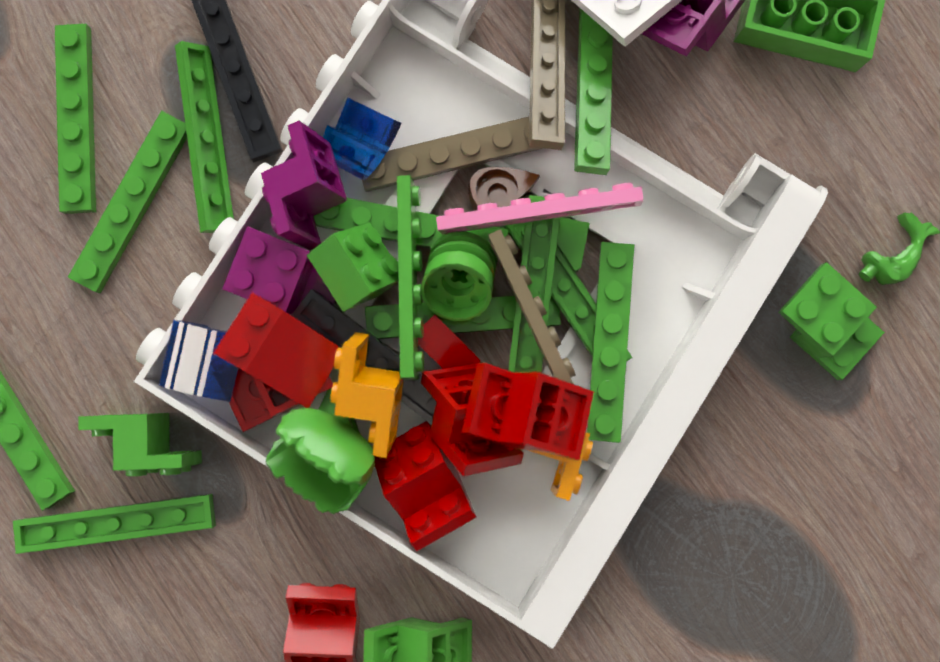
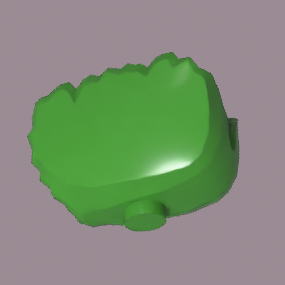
M300 407V409L291 410L289 414L282 416L281 422L276 429L277 435L281 438L273 443L265 463L271 469L274 477H284V483L287 487H291L293 492L301 495L303 499L315 502V507L320 512L335 514L348 510L371 478L375 465V456H372L373 447L361 434L334 415L311 407Z

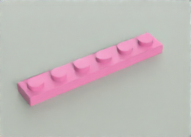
M622 183L612 186L613 191L600 193L598 188H589L578 191V196L566 198L564 193H555L544 196L545 201L531 203L530 198L512 200L511 206L499 208L497 203H487L477 206L478 211L464 212V208L448 209L444 211V216L436 217L437 229L443 235L450 232L471 231L641 206L643 203L642 186L633 188V183Z

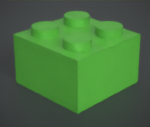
M370 222L333 233L307 254V257L343 313L379 297L399 282L398 261L391 256L382 242L380 233L373 228Z

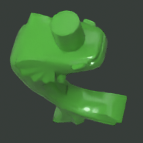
M912 212L898 215L899 223L911 237V244L901 254H897L896 257H884L875 251L866 252L861 259L865 267L859 272V276L867 282L875 276L881 285L903 282L918 265L925 239L940 234V231L932 223L926 222L922 224Z

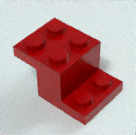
M477 364L424 371L421 378V384L437 402L430 436L463 477L519 465L522 463L524 452L521 449L462 433Z
M478 363L462 433L516 449L543 451L566 459L580 461L594 391L540 372L514 373L488 363Z
M232 364L214 372L242 432L300 405ZM328 376L317 395L332 388L333 382L330 376Z
M427 421L397 437L386 458L375 456V468L383 495L403 519L410 544L416 551L477 518L459 473L431 438V424Z
M311 583L288 585L285 598L289 610V620L283 648L285 662H356L360 626L356 588L344 584H336L332 587L316 586Z

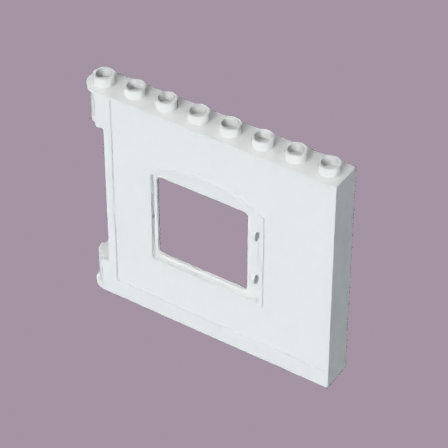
M382 0L379 6L372 1H367L360 8L353 21L351 35L357 40L346 57L343 59L334 54L328 58L321 68L316 80V88L322 91L310 112L308 113L299 108L292 113L284 125L280 140L287 147L274 166L295 157L288 143L291 139L288 125L298 120L322 136L330 144L337 134L341 132L381 153L385 151L341 129L343 124L390 147L389 150L528 117L530 77L468 40L488 0ZM565 99V144L562 150L544 148L483 164L488 167L513 168L540 175L538 181L529 191L535 196L544 197L549 194L564 193L566 198L578 196V191L589 188H598L600 193L613 191L612 186L622 183H633V188L642 186L643 203L641 206L569 216L573 220L590 223L589 229L611 243L635 244L627 350L633 358L626 362L621 443L589 440L593 442L591 454L588 461L582 460L579 474L583 475L582 483L578 494H571L570 501L556 497L550 490L559 460L528 450H522L524 456L522 463L519 465L465 477L457 470L477 518L419 551H416L410 544L403 519L384 497L375 465L371 478L348 510L339 512L552 649L555 647L817 216L828 194V189L824 186H818L814 189L754 153L723 196L612 127L610 170L608 174L598 175L575 172L576 105ZM332 148L333 153L358 165L356 160ZM335 159L347 198L397 207V185L365 192L360 171ZM266 162L262 163L253 172L246 185L245 195L252 199L239 221L228 217L215 230L209 243V250L217 255L203 276L196 272L191 273L176 290L172 303L180 311L168 330L164 331L161 328H156L140 345L136 354V361L143 364L144 367L134 380L138 385L265 466H267L265 460L272 449L273 443L281 438L277 435L276 429L281 422L282 416L289 414L291 410L305 407L299 405L254 428L242 432L214 374L215 371L230 365V363L215 355L214 351L247 301L245 298L222 289L247 226L304 248L277 235L272 228L270 220L272 212L269 203L265 200L262 193L264 183L261 172L273 167ZM458 170L414 180L415 186H420L421 206H416V211L430 214ZM317 227L321 243L333 233L339 232L338 230ZM382 239L391 256L398 261V242ZM597 285L590 294L595 303L597 298ZM376 298L344 313L366 329L365 306H372ZM336 303L335 306L338 307V308L341 310V308H340V306L338 305V303ZM179 322L184 323L170 389H167L165 384ZM188 324L208 329L193 395L173 390ZM570 326L557 350L561 358L568 357L573 366L576 376L571 379L574 385L590 390L592 357ZM214 330L217 331L203 394L200 397L197 396L211 331ZM400 338L379 339L395 351L400 352ZM418 345V351H423L424 371L442 369ZM546 365L542 373L552 376L548 366ZM333 368L329 375L333 383L338 382L339 369ZM327 391L317 395L310 407L319 409ZM402 401L397 437L426 421ZM356 419L360 434L368 442L370 426L375 421Z

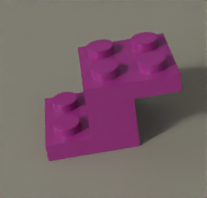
M682 0L646 29L642 35L686 57L694 46L708 52L745 0Z
M298 120L288 125L291 137L288 143L295 157L261 172L264 183L262 193L270 205L272 212L270 220L275 233L306 249L313 250L321 244L314 215L348 200L330 142Z
M247 226L223 285V290L248 299L253 292L290 315L311 289H315L334 305L337 303L307 257V254L311 251Z

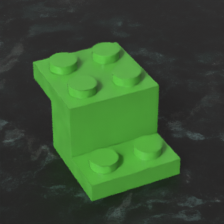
M827 262L821 264L778 312L796 328L790 338L837 380H843L885 333L868 318L877 306Z
M169 413L78 416V430H91V436L113 435V471L126 470V476H144L147 473H157L159 469L160 475L181 474V472L191 471V466L202 463V450L170 451Z
M410 617L364 629V662H472V619L458 618L444 623H436Z

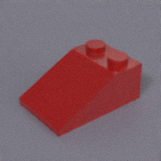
M252 292L217 346L214 354L305 408H309L333 370L335 355L340 347L287 312Z

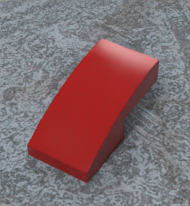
M435 314L423 325L424 335L423 338H418V345L442 369L477 364L481 361Z

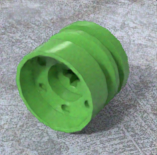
M460 231L443 235L432 245L420 288L422 299L432 312L449 320L464 321L480 316L488 308L492 297L493 280L497 267L496 255L489 242L479 235Z

